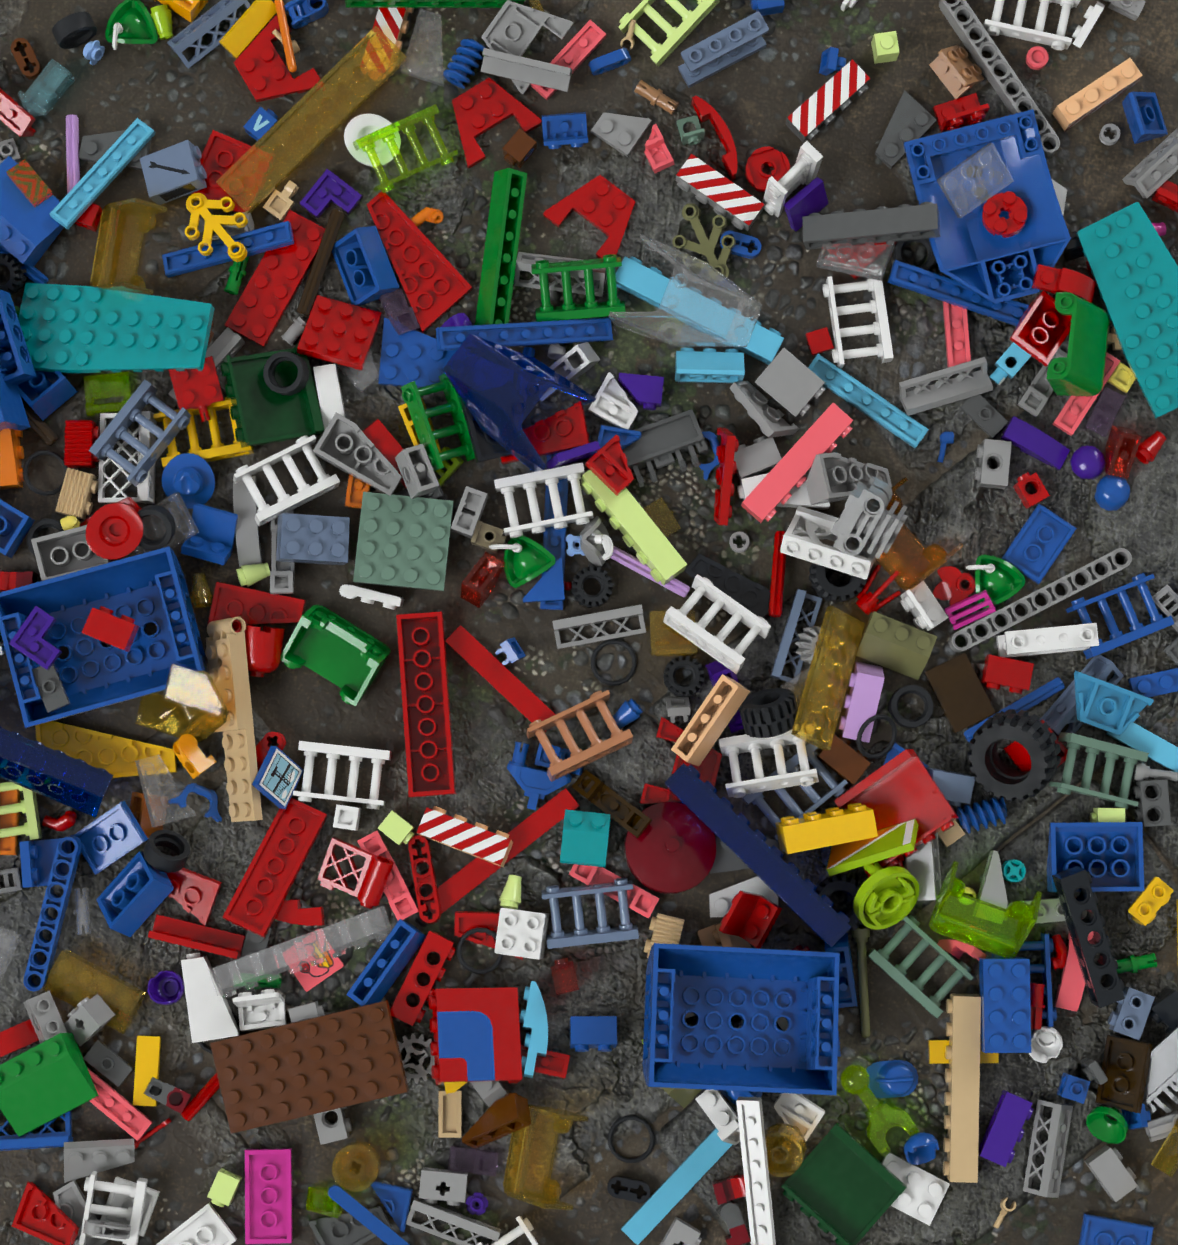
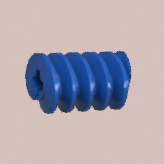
M473 39L461 40L460 45L462 47L456 49L457 54L452 56L453 62L448 63L447 67L449 70L443 72L444 77L450 83L462 89H465V86L462 84L463 82L468 84L471 82L467 75H475L471 67L479 68L475 60L483 61V57L479 53L483 52L485 47Z
M993 797L990 799V804L986 800H982L981 807L977 802L973 803L972 809L968 804L964 805L963 811L960 807H957V815L961 827L965 828L967 833L970 834L971 826H974L976 831H980V824H983L985 829H988L990 821L996 827L997 819L1006 824L1007 809L1003 797L998 801Z

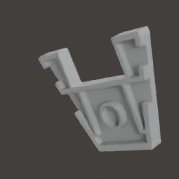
M507 0L482 35V39L491 50L522 57L543 26L560 39H563L574 23L570 20ZM511 79L523 95L531 85L530 83Z

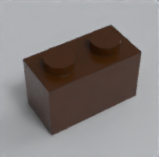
M834 735L817 755V758L849 784L854 785L871 763L867 761L868 758L864 757L859 750L855 751L849 746L851 742L848 739L842 737V735L839 737Z

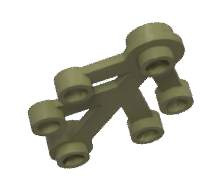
M693 203L686 204L682 209V216L691 223L700 244L689 241L682 235H676L672 241L673 245L678 249L684 248L706 256L709 264L696 261L691 255H685L682 258V265L687 269L693 268L705 272L710 281L721 284L729 277L730 272L726 263L731 249L736 245V240L731 235H725L721 240L723 249L717 259L714 251L722 229L727 225L726 218L722 215H716L713 218V229L708 240L699 220L701 216L700 208ZM690 208L694 209L692 216L687 215V211ZM719 218L723 219L721 226L716 225V221ZM679 238L683 239V244L681 246H677L676 241ZM728 238L732 239L730 246L725 245V241ZM688 258L692 259V264L690 266H686L685 261ZM717 268L721 269V274L719 276H715L714 271Z

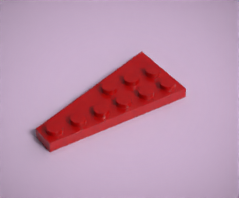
M382 190L366 205L420 328L424 333L473 288Z

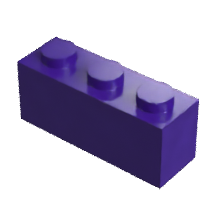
M1003 1090L978 1148V1155L1003 1167H1006L1007 1163L1010 1164L1015 1155L1013 1148L1016 1141L1020 1142L1023 1137L1024 1129L1022 1127L1025 1120L1028 1121L1032 1115V1103Z

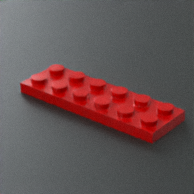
M289 210L283 222L289 221L291 223L295 244L265 252L225 323V327L264 348L312 265L325 228L292 210Z
M293 798L290 799L286 809L278 810L230 901L223 919L265 938L328 817L327 814Z

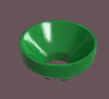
M1096 1107L1087 1116V1127L1099 1140L1110 1144H1118L1126 1138L1128 1124L1118 1109L1114 1107ZM1107 1115L1115 1118L1117 1121L1109 1119Z

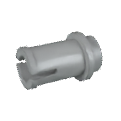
M300 317L296 320L293 319L294 323L281 336L291 346L303 333L306 322Z

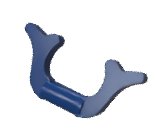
M709 431L702 432V434L710 442L715 459L709 464H700L699 466L704 471V480L706 481L710 472L720 464L718 456H716V448L720 446L717 436Z
M196 783L185 786L179 796L168 801L170 804H178L180 808H185L188 794L196 793L206 797L210 802L209 810L204 816L206 818L212 817L216 822L222 821L218 813V797L216 792Z

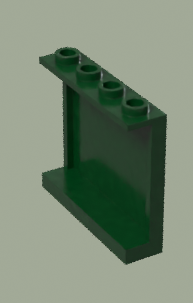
M298 344L292 349L233 358H230V355H226L222 361L223 363L220 364L222 376H226L227 385H225L227 398H231L230 414L232 420L236 421L235 436L237 442L241 443V448L299 439L305 435H308V437L312 435L317 436L324 431L309 359L307 355L297 353ZM280 351L291 352L300 356L307 363L309 369V379L306 386L299 393L292 396L281 395L272 391L266 385L263 377L264 366L267 360L273 354ZM289 360L282 361L275 370V380L283 387L291 386L298 376L297 366Z
M838 1123L834 1125L781 1186L784 1189L782 1193L790 1201L796 1200L802 1205L800 1210L809 1218L814 1216L819 1221L818 1227L826 1234L831 1232L836 1237L835 1242L838 1245H856L907 1188L899 1178Z

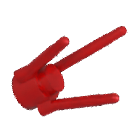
M877 565L862 591L856 596L859 600L855 604L864 613L869 615L871 612H877L881 607L899 596L901 592L897 591L880 603H878L879 600L877 599L899 575V571H895L874 594L871 592L866 594L881 568L880 565Z

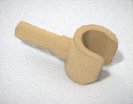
M631 19L628 32L621 40V47H623L625 40L631 42L630 50L634 47L633 32L636 20Z
M275 29L272 33L283 44L281 34ZM295 40L291 41L295 54L300 51V48Z
M1003 1198L1000 1201L1001 1211L993 1225L995 1228H999L1008 1211H1013L1016 1208L1015 1201L1012 1202L1009 1209L1005 1206L1008 1198Z

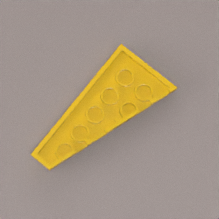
M55 721L35 726L40 785L177 772L176 755L173 749Z

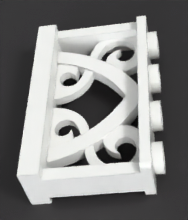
M798 506L795 516L783 536L780 552L849 575L867 579L880 545L877 544L872 553L869 554L867 551L872 541L868 540L863 550L859 554L852 556L835 547L825 545L819 539H828L836 542L838 537L830 533L839 518Z

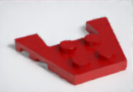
M277 15L233 62L256 102L280 98L296 92L303 93L306 90L315 88L322 89L324 87L314 68L295 79L291 76L272 42L278 39L272 32L276 29L281 34Z
M490 77L452 100L468 168L486 159L475 138L509 117L514 116L526 134L542 125V120Z
M598 175L544 211L543 216L559 228L571 211L574 210L608 236L596 253V256L600 259L608 254H615L617 256L635 205V200L602 175Z
M661 717L656 737L676 742L684 730ZM711 748L699 767L687 763L676 754L668 789L645 783L640 804L711 799L722 754Z

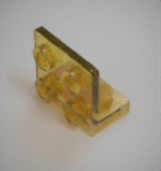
M690 610L686 616L695 622V611ZM666 611L650 612L651 657L697 655V646L663 622Z

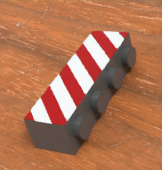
M852 59L790 114L785 124L802 143L807 139L813 140L820 133L819 129L824 124L826 126L830 125L836 119L835 114L840 110L843 112L852 105L853 102L851 100L857 95L861 97L869 89L868 84L871 78Z

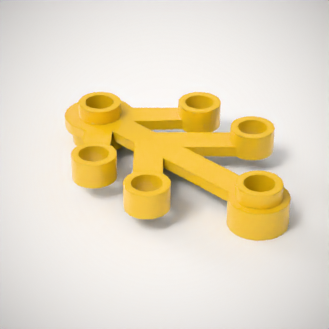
M201 193L190 195L186 201V208L191 213L189 226L185 228V235L192 241L199 238L198 225L201 215L205 220L203 239L198 244V251L203 256H209L213 252L211 244L214 230L228 247L227 252L230 258L235 262H240L246 258L247 249L242 243L235 242L221 225H236L238 228H243L248 223L247 217L241 212L234 214V216L212 215L208 210L222 209L224 212H231L235 205L230 197H223L221 200H207L206 196ZM196 201H200L198 205H193ZM226 202H230L228 207H224ZM242 217L243 221L237 223V220ZM195 230L194 235H189L190 231ZM204 246H209L206 251H202ZM239 247V251L233 253V250Z

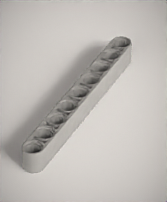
M939 0L941 12L1010 114L1020 113L1021 111L1018 106H1025L1028 110H1034L1037 125L1041 128L1039 134L1045 158H1051L1060 146L1059 137L967 1L954 0L955 3L949 4L945 0ZM963 15L967 18V21L961 22L957 16ZM969 34H977L979 36V40L971 39ZM981 52H989L992 58L983 57ZM994 70H1001L1004 73V76H997L994 73ZM1006 88H1013L1016 91V94H1009L1006 91ZM1044 142H1049V143H1051L1052 146H1053V149H1052V150L1046 149V148L1044 147L1043 143H1044Z
M1125 548L1116 549L952 634L948 642L949 647L954 652H963L1130 565L1132 561L1131 553ZM1116 554L1124 557L1123 565L1115 562ZM1096 564L1104 567L1103 575H1098L1095 572ZM1076 574L1084 577L1085 582L1083 586L1075 582ZM1057 584L1064 587L1065 593L1063 596H1059L1055 592ZM1036 595L1044 597V606L1036 604ZM1016 605L1024 607V616H1018L1015 613ZM997 615L1004 617L1005 625L1003 627H999L995 623ZM977 625L985 629L984 637H979L975 634V627ZM956 636H962L965 639L964 647H958L955 644Z

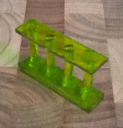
M436 104L353 142L356 151L362 149L363 152L367 153L381 183L373 188L375 192L381 190L382 193H386L395 188L393 184L436 164L441 163L442 166H445L454 161L453 157L458 154V151L455 150L448 153L434 122L436 120L434 116L439 113ZM420 122L427 126L440 155L439 158L428 162L414 131L416 129L414 125ZM400 131L407 135L421 165L411 171L408 170L394 140L396 138L394 134ZM380 140L387 144L401 174L391 180L388 179L374 149L376 147L374 143Z

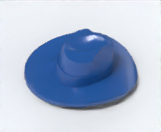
M183 453L175 456L165 466L162 474V487L166 496L175 505L193 509L195 503L204 505L211 498L215 488V477L212 468L206 460L196 454Z

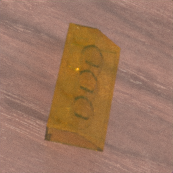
M68 949L60 952L50 970L44 988L46 992L50 990L52 995L75 1008L87 996L91 999L98 994L115 1014L106 1025L122 1034L126 1032L147 994Z

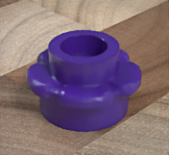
M479 1192L473 1193L472 1196L469 1195L466 1199L467 1211L472 1215L477 1214L479 1216L484 1214L488 1207V1199Z

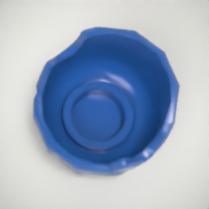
M1108 474L1098 482L1094 496L1095 500L1101 508L1108 511H1116L1128 501L1130 486L1123 477L1117 474Z
M916 1133L910 1136L904 1144L907 1162L911 1165H920L936 1158V1148L939 1150L938 1140L930 1133Z

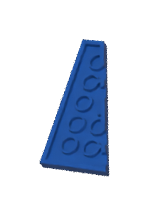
M384 317L379 385L404 386L415 381L417 388L440 382V375L457 369L463 390L468 392H482L500 388L508 382L514 383V371L464 350L438 351L437 339Z

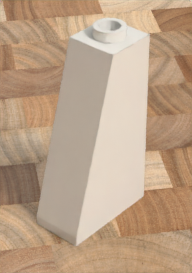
M810 470L806 473L805 477L808 478ZM767 474L741 479L740 485L737 486L739 499L745 500ZM805 481L799 488L795 486L790 491L792 496L784 505L781 503L777 505L778 507L798 508V506H802L808 509L825 510L830 507V502L811 505Z
M200 953L187 954V959L181 960L192 1043L239 1036L240 1029L207 956L201 957Z

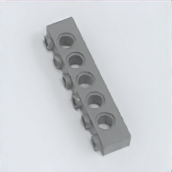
M318 1001L288 1009L291 1023L325 1015L323 1006L318 1005ZM347 1106L329 1110L336 1112L338 1115V1121L335 1123L327 1120L326 1114L329 1111L313 1114L321 1145L346 1139L350 1136L349 1132L352 1131L350 1118L345 1117L344 1109H347Z

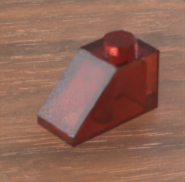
M1112 425L1106 443V474L1128 479L1142 438L1133 429Z
M485 552L462 581L461 598L480 608L492 593L505 562Z
M568 958L554 960L555 965L550 967L556 995L579 990L573 960L568 961Z

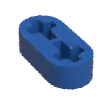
M622 48L597 57L590 61L588 65L593 75H599L629 63L631 57L628 49Z
M726 231L720 237L719 245L721 249H723L721 240L725 235H731L735 238L736 243H739V245H735L731 249L730 254L753 259L761 251V243L755 237L734 231ZM750 243H754V248L757 250L749 253L748 248L741 245L749 246Z

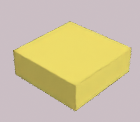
M1119 362L1107 382L1122 392L1127 393L1136 378L1131 368Z

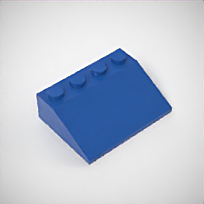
M8 156L0 163V244L22 264L35 266L64 228L50 217V212L61 201L52 193L51 197L47 199L48 190L44 187L42 203L37 205L41 183L37 181L34 204L32 205L30 197L33 183L12 181L9 177L36 179L33 176L11 174L14 170L27 171L21 168V165L12 157ZM16 185L28 186L26 197L23 194L24 189H18Z
M1142 822L1050 823L1047 891L1057 892L1052 875L1075 866L1089 872L1092 879L1090 884L1092 892L1144 891Z

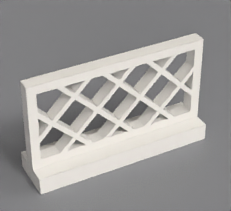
M141 411L143 416L157 425V421L153 417L154 413L151 411ZM100 413V435L106 429L107 419H114L117 413ZM139 424V427L133 433L128 428L127 432L148 448H151L156 442V436ZM117 441L119 447L115 451L120 453L123 450L130 457L128 461H134L138 465L144 455L139 451L132 455L125 448L128 445L127 442L124 441L121 444ZM109 457L107 459L104 458L102 461L99 459V503H117L128 497L124 491L132 484L128 481L120 488L113 481L121 472L127 477L129 474ZM112 461L119 469L109 477L105 473V467ZM156 462L148 471L147 478L136 486L137 497H131L136 503L155 504ZM111 483L118 492L112 498H105V488Z

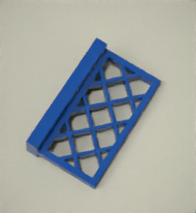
M71 1111L65 1113V1117L63 1115L60 1116L65 1121V1132H56L51 1127L56 1120L54 1119L44 1124L45 1127L39 1133L33 1134L29 1132V1134L19 1137L17 1134L10 1135L5 1130L10 1124L7 1120L0 1126V1133L3 1132L6 1135L0 1136V1151L64 1147V1142H73L71 1135ZM47 1129H49L52 1133H44V1132H45Z

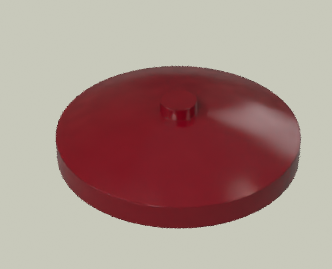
M677 802L658 803L642 811L652 820L639 838L629 831L625 838V857L633 875L649 889L666 894L685 892L701 883L712 869L716 857V839L705 817L694 808Z

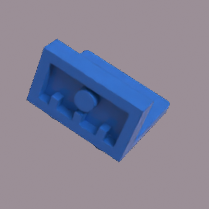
M195 503L189 537L181 547V554L224 565L233 552L238 515Z
M62 838L19 842L23 888L47 886L57 845ZM67 840L65 848L67 851L72 852L71 841ZM61 863L59 866L61 873L68 874L69 866L66 863Z

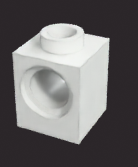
M336 804L333 827L358 831L361 808Z

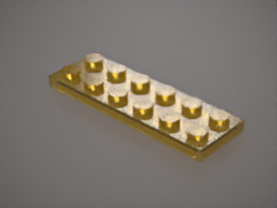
M828 606L826 609L791 733L822 750H830L865 626V623L834 606Z

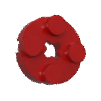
M769 146L761 147L750 155L745 167V175L750 185L756 191L765 192L768 179L772 176L776 181H779L790 170V163L783 152H779ZM765 164L774 168L770 175L762 172Z
M1011 191L993 195L983 206V225L993 235L1012 237L1023 229L1027 220V207L1024 201ZM1001 211H1008L1009 218H1000Z

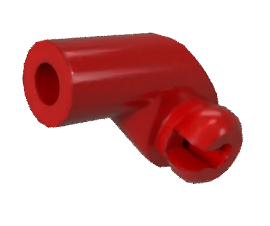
M71 810L66 811L65 815L58 819L46 815L42 826L63 832L75 824L77 815Z
M1057 934L1051 937L1056 950V957H1052L1050 962L1051 967L1055 970L1065 967L1068 956V948L1061 935Z

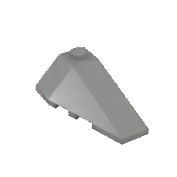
M336 412L313 452L316 456L391 496L401 481L402 476L370 439L367 438L356 423Z
M836 452L818 454L815 456L806 481L810 503L814 505L846 500L851 492L854 491L859 481L867 485L872 476L887 483L892 489L888 469L871 463L864 464L852 457L845 458Z

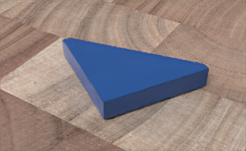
M601 425L597 441L600 448H602L617 434L623 450L642 437V432Z
M558 558L555 564L549 568L523 598V603L565 600L562 558Z
M371 1181L370 1185L380 1198V1201L390 1216H392L400 1231L405 1232L413 1189Z

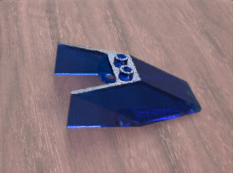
M472 334L466 337L442 369L481 430L533 472L542 471L546 466L522 430V423L548 388H555L566 392L584 405L592 403L597 399L539 360Z

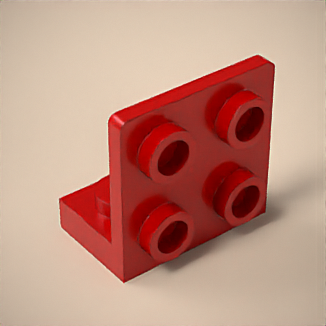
M974 93L933 107L942 133L966 125L981 123L990 107L988 103L980 106L977 94Z
M740 891L733 898L729 912L723 917L719 931L724 934L740 936L754 947L761 949L782 908L762 895Z

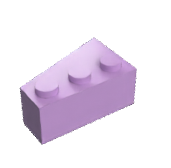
M861 662L855 663L854 673H851L849 686H851L849 695L846 694L844 708H846L845 716H841L839 722L842 737L857 740L858 731L862 724L868 718L876 715L885 679L882 667ZM874 721L865 728L861 741L870 742Z

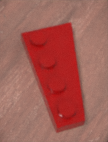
M579 401L565 410L556 412L555 415L545 420L542 419L526 429L517 431L516 434L521 453L501 457V463L508 464L559 453L590 443L582 402Z
M717 427V435L721 436V445L716 448V456H718L720 467L716 469L715 478L717 485L720 486L719 489L715 490L714 520L718 525H728V519L732 517L730 497L734 495L732 474L735 475L736 473L734 453L738 451L739 442L736 436L727 428Z
M216 582L208 624L212 621L232 617H241L245 624L299 622L303 615L306 600Z

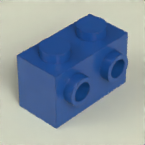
M617 1016L570 1017V1048H575L576 1052H587L589 1048H598L600 1052L612 1051V1048H616Z

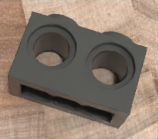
M1168 779L1135 782L1133 798L1139 802L1137 809L1134 811L1135 821L1142 822L1143 827L1171 825ZM1148 786L1153 787L1155 791L1151 799L1145 794ZM1151 808L1157 814L1154 821H1150L1147 817V812Z

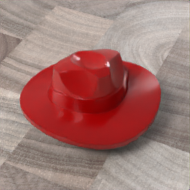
M124 503L104 505L88 521L86 527L87 544L92 552L101 558L113 560L125 557L134 551L141 542L144 528L142 519L132 507Z

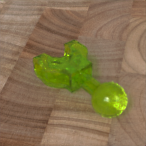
M850 1065L843 1070L840 1077L841 1085L848 1093L857 1094L867 1107L868 1111L865 1112L868 1118L867 1137L883 1157L891 1152L885 1139L886 1133L890 1128L895 1126L902 1127L910 1136L919 1132L917 1126L904 1109L888 1106L884 1100L878 1101L869 1088L870 1076L864 1067Z

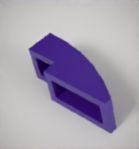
M1015 416L1010 419L1001 437L1004 441H1011L1012 445L1020 448V451L1057 470L1061 469L1070 451L1049 435Z

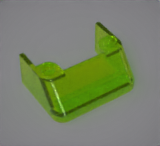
M954 861L937 897L929 922L931 930L1005 958L1016 956L1037 921L1042 893L1037 891L1030 905L1022 901H1014L1006 909L964 894V882L955 877L959 862Z

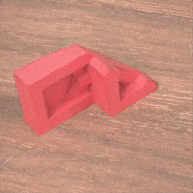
M657 124L652 126L650 137L645 143V156L654 174L674 165V160L665 145L664 138Z
M942 939L937 943L944 951L957 959H960L963 952L978 961L979 958H986L987 956L975 946L962 941Z

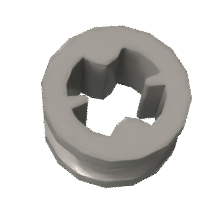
M1106 124L1100 131L1099 139L1105 145H1114L1120 137V129L1115 124ZM1107 130H1110L1111 133L1115 132L1112 140L1104 136Z
M739 531L731 535L729 544L734 552L742 553L749 547L750 541L747 534ZM740 536L743 541H746L745 545L742 544V548H737V544H733V540H737L736 537Z

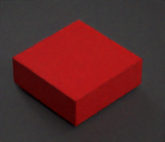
M827 327L805 334L812 356L834 349Z

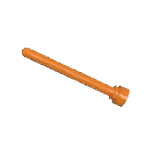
M274 0L287 67L290 72H295L297 66L283 0Z

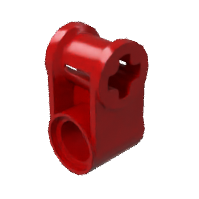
M280 732L267 733L256 745L258 771L271 747V738L278 737L277 743L279 745L277 747L280 750L285 748L286 738Z

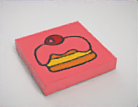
M320 928L281 954L306 992L345 966Z

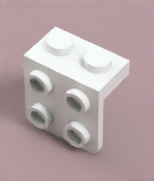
M274 989L262 990L261 994L252 995V992L239 993L238 997L232 998L233 1004L238 1007L241 1032L273 1028L287 1024L285 999L279 992H275Z

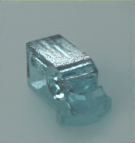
M51 59L26 93H23L21 90L19 91L18 96L22 107L32 116H46L72 85L75 78L70 71L54 59Z

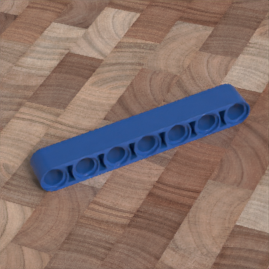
M75 835L62 838L57 845L24 975V986L30 991L40 990L49 981L82 850V841ZM67 840L74 843L75 849L73 852L66 850L65 843ZM61 863H66L69 866L68 874L61 873L59 869ZM55 885H60L63 888L62 896H57L54 893ZM50 907L57 910L58 916L56 919L49 916L48 910ZM44 929L52 933L51 941L43 938ZM38 952H43L46 955L47 960L45 963H41L37 959ZM32 974L39 975L41 978L40 985L32 982Z

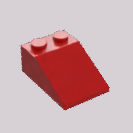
M1042 291L1030 303L1022 315L1010 340L1044 366H1047L1070 332L1072 315L1060 314L1055 307V299L1045 291Z

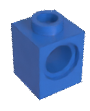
M1063 1072L1057 1095L1084 1104L1090 1081Z

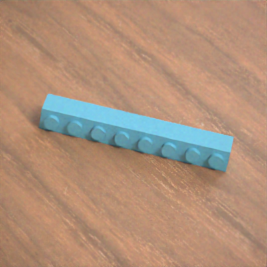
M625 256L622 260V266L616 272V285L618 288L767 365L773 361L784 340L779 331L773 328L768 330L762 327L761 323L756 319L749 318L748 320L742 317L740 311L731 307L727 309L721 306L722 303L715 298L710 297L707 299L703 297L699 290L693 287L688 289L682 286V282L674 277L668 279L662 275L660 270L654 267L649 269L643 266L642 261L631 256L628 258Z

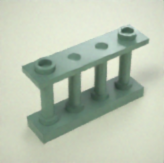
M1059 733L1058 741L1067 743L1068 751L1061 783L1050 781L1049 786L1057 788V792L1070 795L1071 792L1115 802L1114 807L1128 809V806L1138 807L1139 802L1128 800L1134 765H1137L1138 761L1147 762L1149 753L1074 733ZM1083 747L1086 748L1087 757L1081 786L1077 787L1070 785L1077 750ZM1102 752L1105 753L1106 763L1100 792L1089 789L1096 755ZM1121 757L1124 758L1125 767L1119 797L1109 795L1115 760Z
M909 915L902 919L905 924L882 950L876 951L871 949L866 956L931 1015L938 1018L943 1013L939 1008L943 998L963 976L968 980H972L974 977L970 974L971 969L963 961L960 963L955 961L918 927L920 922L912 915ZM913 930L922 940L899 965H891L888 962L889 955L908 933ZM930 945L939 955L916 981L910 982L905 977L907 974L906 970ZM948 961L956 971L934 996L931 995L928 998L922 993L924 990L923 986L944 962Z

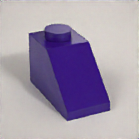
M619 373V383L638 405L643 406V409L656 410V407L661 408L664 377Z

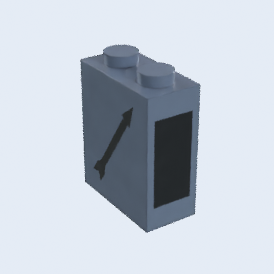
M185 140L140 158L149 198L158 206L207 187L205 182L207 174L200 162L202 154L198 146H194L189 140Z

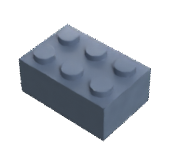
M289 513L280 514L277 525L276 561L344 565L348 563L350 518Z

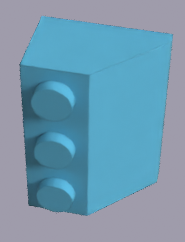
M681 348L680 351H676L675 382L734 383L743 381L745 375L744 353H739L738 349H726L725 352H716V349L705 348L703 352L694 351L693 348Z

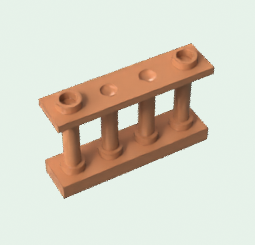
M609 690L604 692L597 691L590 695V699L544 721L536 720L527 728L526 735L528 739L537 736L551 763L547 770V775L551 782L632 743L633 735L630 729L626 731L619 729L605 703L610 698ZM596 706L611 732V738L605 741L599 739L585 713ZM575 716L578 717L591 742L590 748L584 751L578 748L565 721ZM554 726H557L571 752L570 757L563 761L558 758L544 732Z

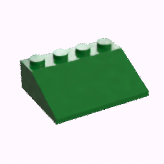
M60 1033L0 1065V1110L19 1137L99 1096L73 1033Z

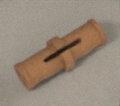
M640 80L639 85L634 90L635 93L649 100L651 105L659 106L670 113V115H673L674 110L679 105V102L663 94V90H657L643 80Z

